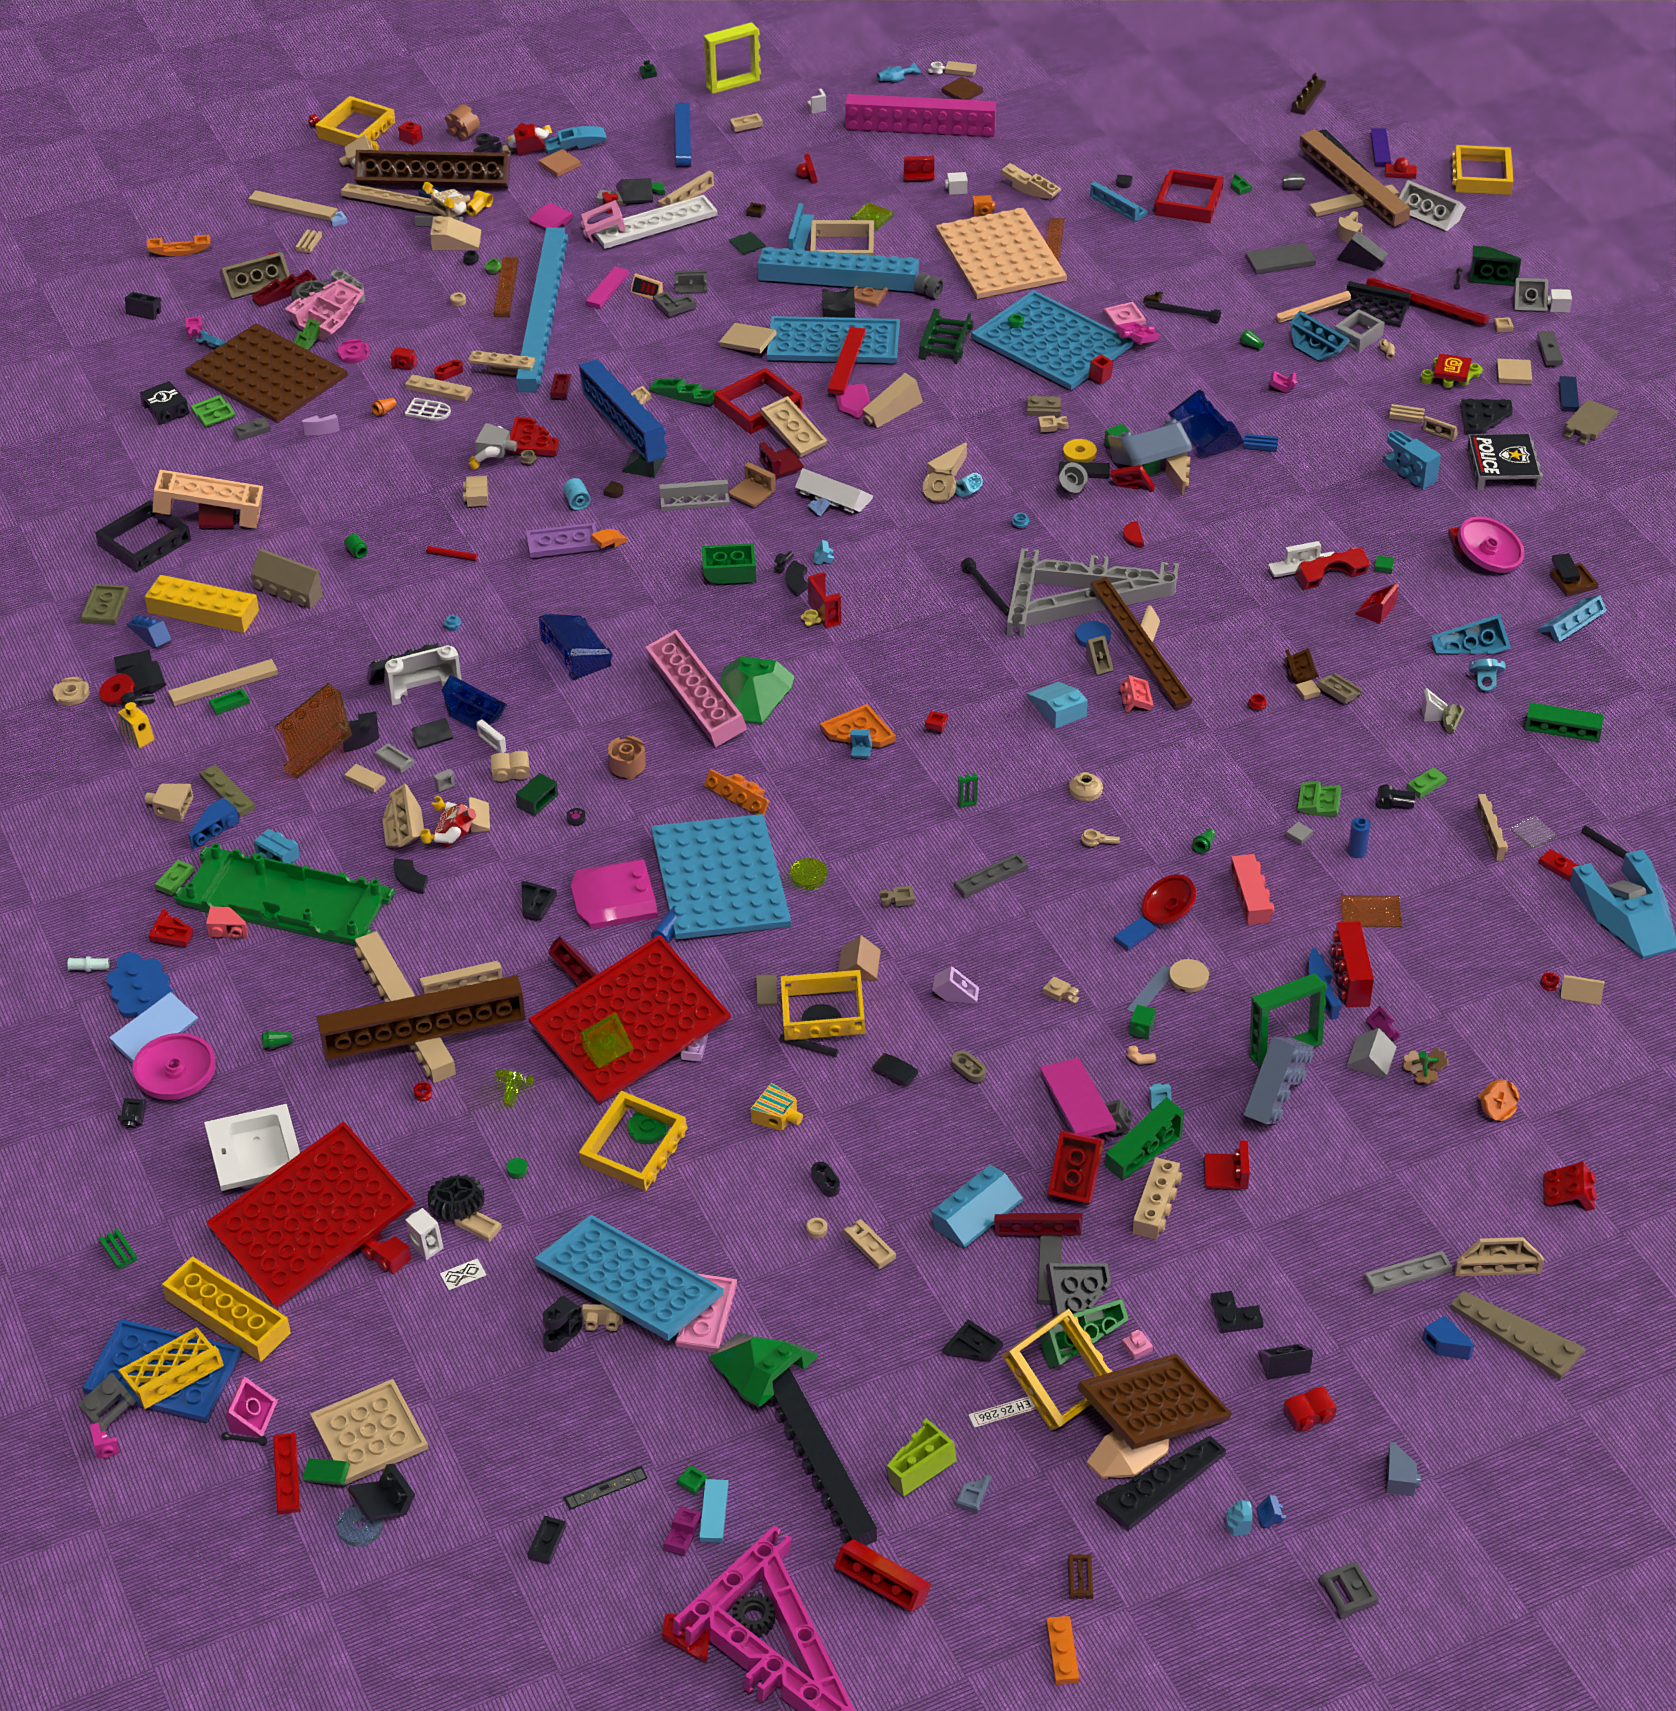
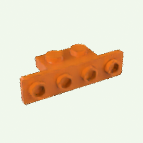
M712 769L708 771L704 783L706 788L756 815L763 814L765 816L769 800L763 797L765 790L760 788L757 783L745 780V777L740 774L725 777Z

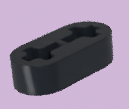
M825 1162L814 1163L811 1167V1177L822 1194L827 1197L838 1195L840 1192V1181L833 1170Z

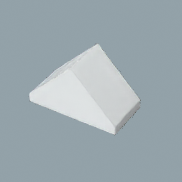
M1424 689L1421 705L1424 722L1443 721V711L1448 705L1429 689Z

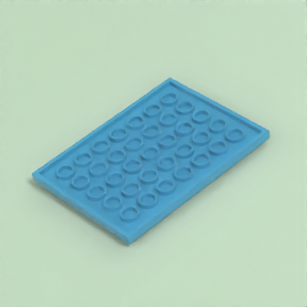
M1035 290L971 333L972 339L1070 390L1089 378L1090 361L1102 354L1110 360H1114L1133 346L1132 339L1121 338L1120 333ZM1012 314H1020L1024 317V325L1020 328H1012L1008 325V317Z
M763 814L651 826V834L668 909L671 910L673 906H676L675 913L679 916L673 922L675 939L791 927V918Z

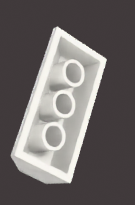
M1409 180L1399 196V199L1410 207V216L1445 231H1448L1459 222L1466 209L1461 202Z
M802 468L795 486L800 489L801 494L806 496L813 494L817 500L821 498L829 500L831 502L830 505L839 507L840 504L844 506V510L851 513L854 510L860 512L873 498V495L804 468Z

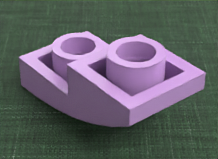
M336 414L321 419L318 416H313L302 420L303 433L307 436L340 431Z
M708 1034L682 1050L681 1059L701 1062Z

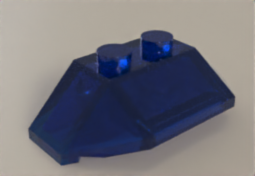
M451 674L441 690L449 716L477 730V722L481 719L488 725L498 721L507 706L504 702Z

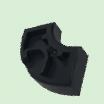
M794 560L787 567L785 579L788 589L798 597L808 589V582L804 579L807 567Z
M394 858L393 867L396 879L406 889L424 894L428 882L427 875L420 874L414 869L413 860Z

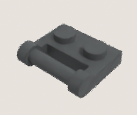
M111 1373L78 1405L94 1424L99 1423L101 1431H106L108 1429L107 1426L127 1407L133 1406L137 1400ZM120 1397H124V1399L118 1405H116L105 1417H103L102 1419L99 1418Z
M1357 1561L1323 1573L1319 1577L1321 1585L1326 1587L1337 1606V1613L1341 1619L1378 1604L1379 1599ZM1339 1580L1351 1601L1350 1603H1345L1333 1581Z

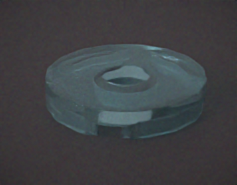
M352 1505L341 1512L337 1519V1531L340 1539L346 1544L354 1547L366 1546L379 1538L383 1531V1519L367 1520L359 1506L354 1507ZM362 1521L366 1523L361 1528L354 1527L357 1522Z

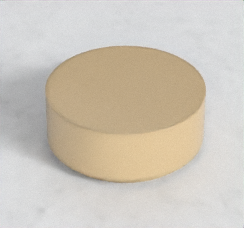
M460 292L452 294L450 296L451 305L456 307L463 306L466 303L465 294Z
M812 1218L807 1222L806 1232L809 1237L820 1239L827 1234V1222L824 1219Z

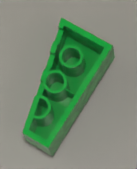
M1166 1097L1106 1152L1105 1167L1122 1181L1131 1176L1182 1138L1184 1110Z
M1123 1299L1110 1301L1072 1313L1074 1317L1077 1316L1078 1323L1083 1331L1089 1334L1092 1344L1129 1320ZM1046 1322L1041 1323V1324H1037V1325H1036V1328L1038 1329L1039 1327H1041L1042 1325H1044ZM1060 1323L1039 1337L1048 1368L1060 1366L1066 1360L1079 1353Z

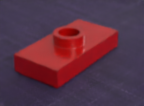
M1552 849L1539 858L1540 865L1568 881L1571 879L1573 867L1580 866Z

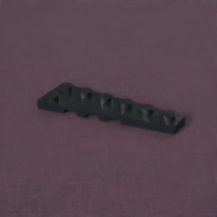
M1208 1436L1184 1449L1182 1452L1169 1457V1460L1163 1464H1156L1150 1468V1471L1132 1477L1131 1481L1124 1485L1119 1484L1097 1497V1503L1129 1531L1224 1457L1226 1449L1214 1438Z

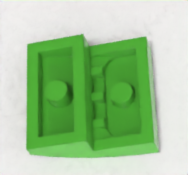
M221 395L191 405V411L205 428L236 416L230 404L226 403Z
M1320 781L1301 783L1298 811L1323 817L1338 816L1341 798L1340 785L1321 787Z

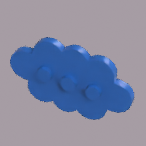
M135 952L121 955L117 959V969L112 970L106 977L108 987L111 989V998L114 1003L118 1004L119 1013L125 1018L139 1016L167 994L173 993V989L169 986V976L163 972L160 961L152 958L143 960Z

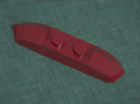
M559 936L552 942L548 954L579 986L599 974L562 937Z

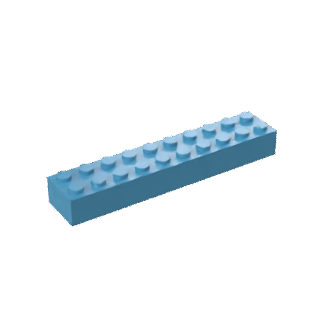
M766 247L762 249L758 261V280L846 287L858 286L859 288L871 287L873 289L888 288V290L915 292L914 284L919 275V259L912 257H883L882 255L870 256L867 254L856 255L851 253L820 252L818 250L805 251L803 249L789 250L788 248L774 249L773 247Z

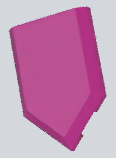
M864 384L847 385L844 395L835 394L839 411L844 414L849 413L856 419L862 417V409L871 403L867 386Z

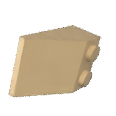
M433 217L430 234L432 250H479L481 229L451 217Z

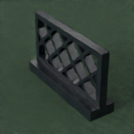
M1348 281L1346 291H1349L1350 297L1354 298V300L1342 302L1338 315L1348 317L1357 310H1366L1367 314L1385 322V325L1401 328L1407 309L1410 307V293ZM1360 302L1362 306L1356 308L1354 304ZM1349 306H1350L1351 309H1352V310H1350V311H1345V310H1343L1344 308L1349 307ZM1376 306L1377 310L1371 311L1369 308ZM1391 309L1393 313L1387 315L1385 311ZM1381 313L1383 317L1379 318L1375 315ZM1397 316L1399 321L1391 320V318Z

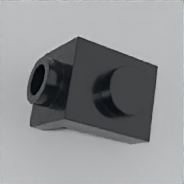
M124 1098L122 1114L118 1115L117 1120L124 1127L129 1128L143 1125L146 1101L144 1099Z

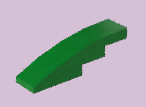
M684 378L656 379L649 387L650 391L669 398L703 404H711L714 400L713 393L717 392L716 389H702L700 384H686Z

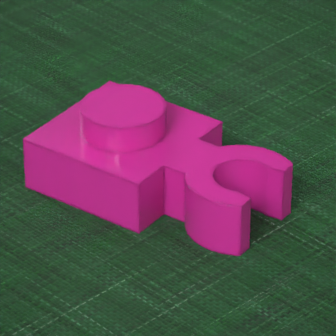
M202 317L185 318L186 331L189 338L192 339L194 334H197L198 338H200L201 333L199 330H203Z

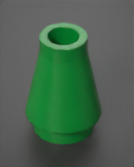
M1244 330L1240 336V341L1243 345L1261 350L1265 344L1251 330Z
M1209 828L1193 839L1194 850L1198 853L1208 852L1216 836L1215 831Z
M267 1030L262 1033L263 1049L268 1048V1050L292 1044L291 1032Z

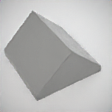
M1516 278L1513 291L1514 310L1547 311L1548 279Z
M1379 1028L1359 1035L1355 1040L1346 1068L1387 1078L1396 1051V1045Z

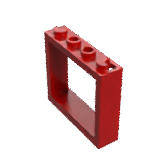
M1170 169L1168 175L1165 174L1164 183L1161 184V191L1158 192L1157 200L1154 203L1156 215L1211 224L1223 191L1224 177ZM1171 184L1213 190L1207 207L1165 201Z
M767 368L713 393L714 407L750 435L769 426L770 423L762 416L761 411L749 416L733 404L731 400L767 384L784 398L788 396L800 410L803 409L802 395Z

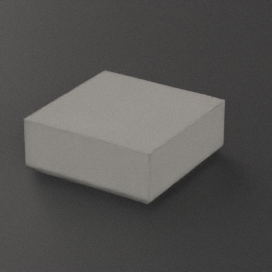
M451 769L434 775L435 789L438 793L455 786L454 774Z
M1299 822L1286 832V837L1300 845L1313 835L1312 829Z

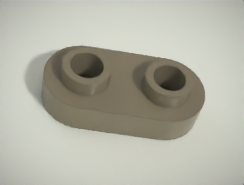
M960 1050L952 1055L953 1068L969 1081L976 1083L985 1079V1065L969 1052Z

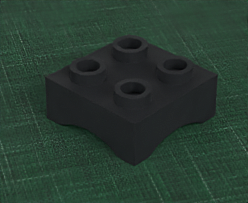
M822 289L823 317L855 318L854 289H847L841 292Z

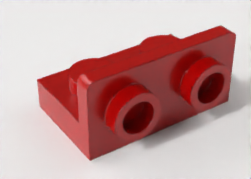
M904 156L905 181H930L935 179L934 156Z

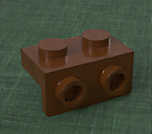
M1309 648L1291 655L1289 649L1285 650L1287 657L1284 659L1288 668L1291 667L1288 671L1292 680L1296 679L1299 684L1319 677Z

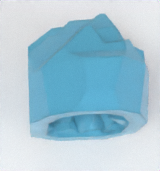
M971 473L957 480L955 492L958 496L965 497L979 490L983 483L981 475Z
M1239 1500L1226 1511L1225 1526L1227 1532L1231 1535H1247L1251 1531L1252 1508L1250 1501Z

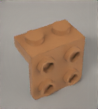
M748 462L744 465L745 479L731 489L729 495L745 504L756 507L776 491L775 474Z

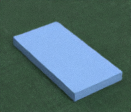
M170 992L109 1037V1041L133 1063L137 1053L148 1042L163 1035L183 1033L198 1021V1017Z

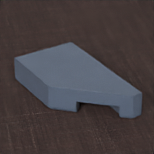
M987 1475L984 1479L964 1484L956 1501V1507L978 1514L992 1481V1476Z

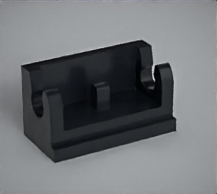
M132 292L125 297L126 314L155 320L156 313H161V298Z

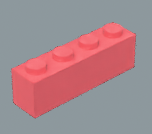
M1254 854L1232 856L1230 871L1247 925L1269 923L1271 921V914H1274V905L1269 901V890L1265 889V877L1260 873V862L1256 861Z

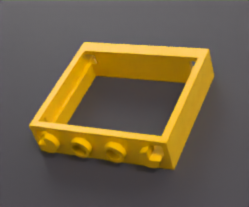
M349 96L316 124L317 138L346 147L356 139L366 135L371 143L395 123L394 109ZM353 112L377 118L360 135L336 128Z
M1455 146L1451 159L1455 192L1512 194L1513 169L1511 148ZM1461 160L1503 162L1504 179L1462 177Z
M860 970L781 976L785 1040L866 1034ZM856 990L858 1017L790 1022L788 996Z
M620 1091L579 1151L581 1164L646 1191L650 1184L655 1182L660 1169L666 1166L670 1154L676 1151L680 1139L685 1137V1132L688 1128L686 1118L624 1091ZM628 1108L672 1126L641 1173L598 1155V1152Z
M1070 1309L1060 1312L1001 1355L1050 1430L1061 1427L1091 1405V1403L1084 1397L1063 1414H1060L1020 1353L1023 1348L1060 1323L1095 1377L1113 1372L1107 1367L1103 1361L1102 1354L1095 1349L1089 1334L1083 1331L1078 1323L1077 1316L1074 1317Z

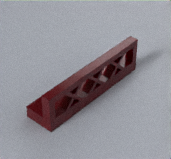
M1083 1213L995 1214L996 1235L1081 1236Z

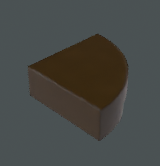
M1163 292L1146 295L1144 303L1146 301L1161 302Z

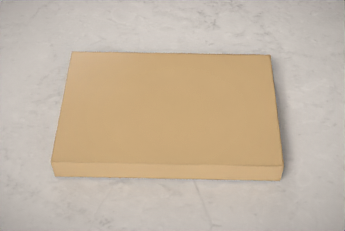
M734 323L719 341L720 347L761 354L777 333L775 329Z

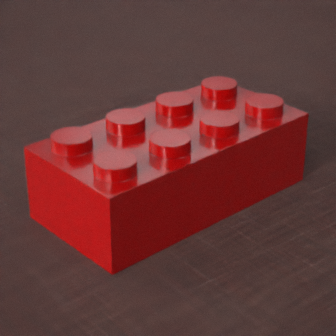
M1337 922L1336 930L1332 932L1334 944H1331L1330 950L1331 956H1335L1334 970H1338L1337 983L1341 985V1000L1345 1001L1346 1008L1370 1007L1374 977L1361 922Z

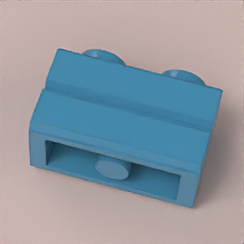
M267 829L262 836L260 835L254 841L256 853L262 854L267 859L290 864L291 861L295 862L300 856L298 844L292 839L284 838L280 832L275 833Z

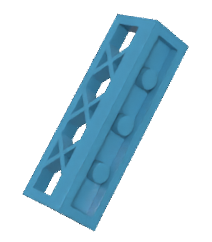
M1097 182L1091 183L1090 197L1134 222L1147 215L1148 211Z
M803 203L798 204L788 238L789 250L803 249L806 251L814 215L803 213Z
M1600 595L1586 597L1538 629L1540 633L1551 632L1555 643L1560 642L1605 613L1607 609Z

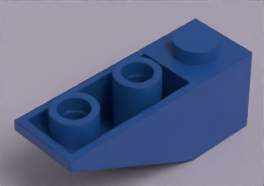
M137 615L131 618L130 622L126 623L149 646L158 647L172 640L163 620Z
M224 797L209 805L188 835L191 849L197 848L239 823L237 808Z

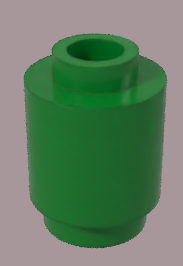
M351 534L346 537L344 546L354 557L363 558L368 553L367 544L357 534Z

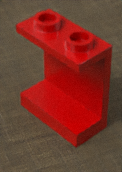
M825 572L808 576V604L813 610L818 612V617L821 618L824 628L827 629L841 625V596L839 593L826 596Z

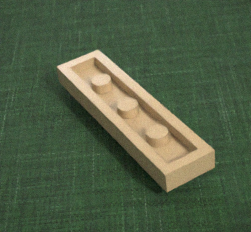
M411 375L405 383L407 390L466 402L472 394V387L418 375Z
M1479 794L1476 803L1478 816L1496 861H1503L1505 852L1508 851L1507 842L1503 840L1502 829L1497 825V816L1492 812L1491 801H1488L1486 794Z

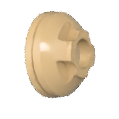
M1083 772L1070 780L1068 789L1073 798L1087 802L1096 800L1101 796L1103 785L1097 776ZM1082 779H1090L1091 781L1088 782V783H1085V782H1082L1081 780H1082Z

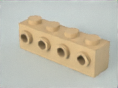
M1155 1158L1133 1220V1234L1157 1240L1159 1233L1164 1232L1166 1220L1164 1219L1165 1216L1169 1217L1172 1208L1170 1201L1175 1200L1177 1194L1176 1184L1180 1185L1183 1173L1179 1172L1180 1163Z

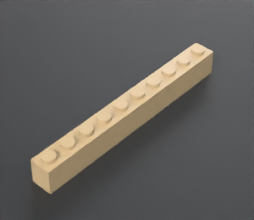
M377 931L355 939V956L357 959L362 960L363 970L369 972V979L372 985L376 984L377 993L380 998H384V1002L415 996ZM441 1038L408 1044L410 1050L414 1049L417 1062L422 1063L425 1076L430 1077L433 1083L456 1075L454 1060Z

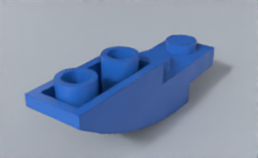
M1314 947L1310 953L1307 976L1316 973L1322 981H1325L1327 986L1325 1011L1330 1020L1338 1019L1341 1002L1339 998L1335 997L1330 984L1333 974L1331 969L1327 968L1323 955L1319 954L1316 947Z

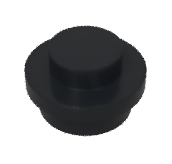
M473 250L464 253L463 261L467 264H475L479 260V256Z

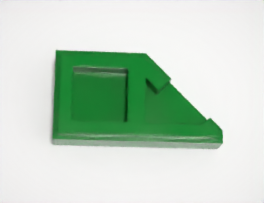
M1234 173L1231 189L1239 196L1251 192L1252 186L1237 173Z

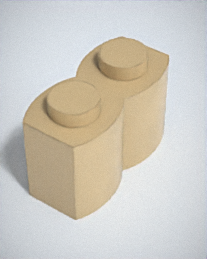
M487 475L466 477V481L463 482V500L467 502V507L488 506Z
M515 751L510 754L496 753L491 755L493 781L503 782L510 779L522 780L529 778L528 752Z

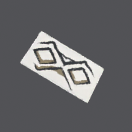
M477 1258L442 1272L440 1275L448 1290L486 1276V1273Z

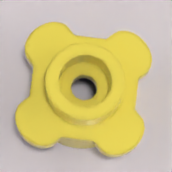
M809 609L801 615V619L805 621L806 626L821 622V618L818 617L816 610Z

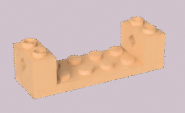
M159 470L154 488L153 512L170 515L174 499L231 509H241L239 526L257 528L262 506L263 486Z

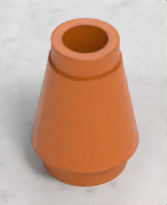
M394 398L375 400L371 405L372 412L376 416H383L396 407V401Z

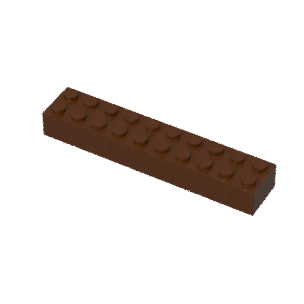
M356 150L354 180L358 185L423 186L425 182H428L434 187L509 188L510 157L508 153Z
M518 975L317 1016L325 1061L526 1020L523 993Z

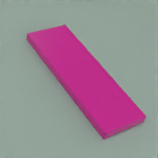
M1079 1057L1040 1067L1041 1075L1072 1132L1093 1136L1116 1130V1123Z

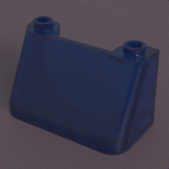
M1201 389L1168 413L1171 419L1175 418L1176 421H1180L1189 440L1196 446L1195 449L1200 456L1208 457L1237 447L1244 442L1235 424L1232 421L1227 422L1213 407L1212 403L1207 401L1205 393Z
M544 614L539 616L541 641L544 645L551 642L564 657V664L570 666L571 672L569 676L573 681L611 666V650L606 648L589 627L584 617L563 614Z

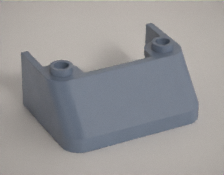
M1175 418L1166 419L1163 427L1146 432L1131 434V431L1122 432L1121 436H1108L1113 462L1129 466L1143 465L1192 450L1191 441L1180 421H1176Z

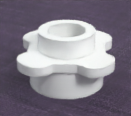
M933 62L928 72L939 75L942 74L945 67L941 62Z

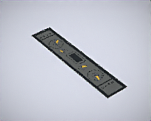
M642 1466L567 1495L563 1499L568 1509L572 1510L644 1481L648 1477Z

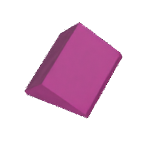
M245 1376L240 1380L227 1409L226 1417L230 1432L259 1438L264 1435L278 1400Z

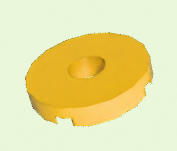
M1085 439L1070 440L1063 447L1064 458L1069 462H1091L1095 459L1097 453L1093 442Z

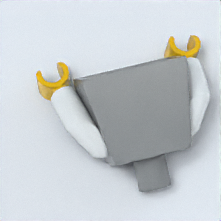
M485 423L475 441L476 456L470 457L468 465L472 470H475L480 466L479 462L486 458H502L507 450L515 452L517 442L510 440V432L501 426Z

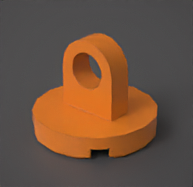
M1497 1079L1491 1082L1485 1090L1481 1091L1478 1098L1487 1117L1493 1120L1505 1121L1516 1112L1519 1093L1513 1083L1504 1079Z

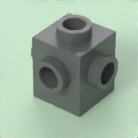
M1119 1099L1105 1103L1116 1123V1130L1109 1131V1134L1115 1135L1130 1131V1123L1133 1119L1132 1113L1125 1107L1122 1100Z

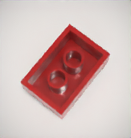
M1064 1130L1061 1131L1048 1194L1085 1203L1092 1202L1105 1139Z

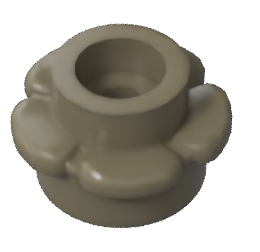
M532 450L523 451L520 457V461L525 465H532L537 459Z

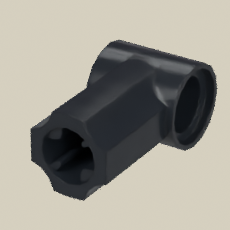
M1388 784L1381 785L1378 788L1377 805L1379 808L1390 809L1393 806L1414 808L1415 792L1395 790L1393 786Z

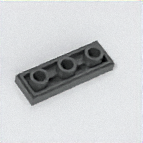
M1538 331L1537 338L1545 364L1549 366L1562 365L1563 358L1554 331Z

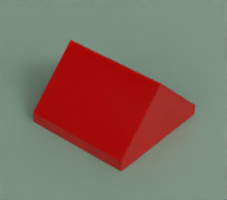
M1394 583L1371 593L1357 610L1356 614L1381 624L1396 605L1399 585Z

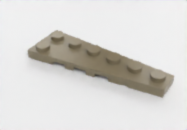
M1465 1291L1450 1305V1310L1559 1380L1585 1354L1586 1348L1575 1342L1567 1340Z

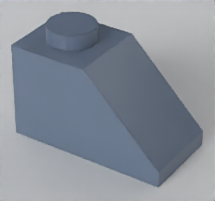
M1390 1442L1386 1493L1414 1496L1415 1488H1420L1421 1474L1417 1473V1464L1395 1442Z

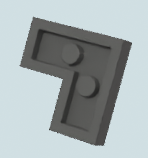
M667 291L653 296V302L668 317L697 307L696 301L689 294L676 299Z

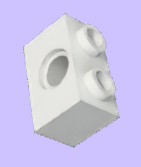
M423 1208L406 1219L411 1245L426 1260L443 1249L439 1225Z

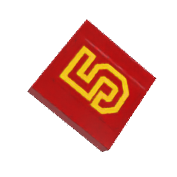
M1439 353L1434 377L1467 382L1472 358Z

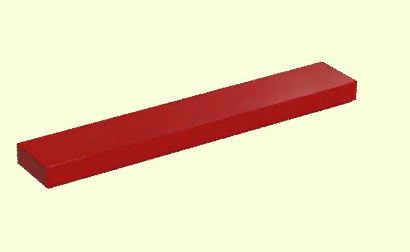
M850 326L828 386V393L844 395L866 334V328Z

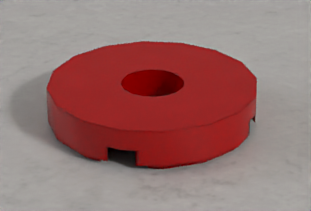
M117 674L102 684L99 696L104 704L113 706L112 704L116 703L119 705L123 703L121 696L127 692H134L133 687H135V684L130 676Z

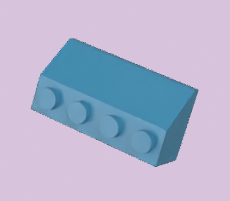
M989 1165L931 1211L934 1230L965 1248L995 1224V1214L1009 1213L1023 1201V1197L1004 1172Z

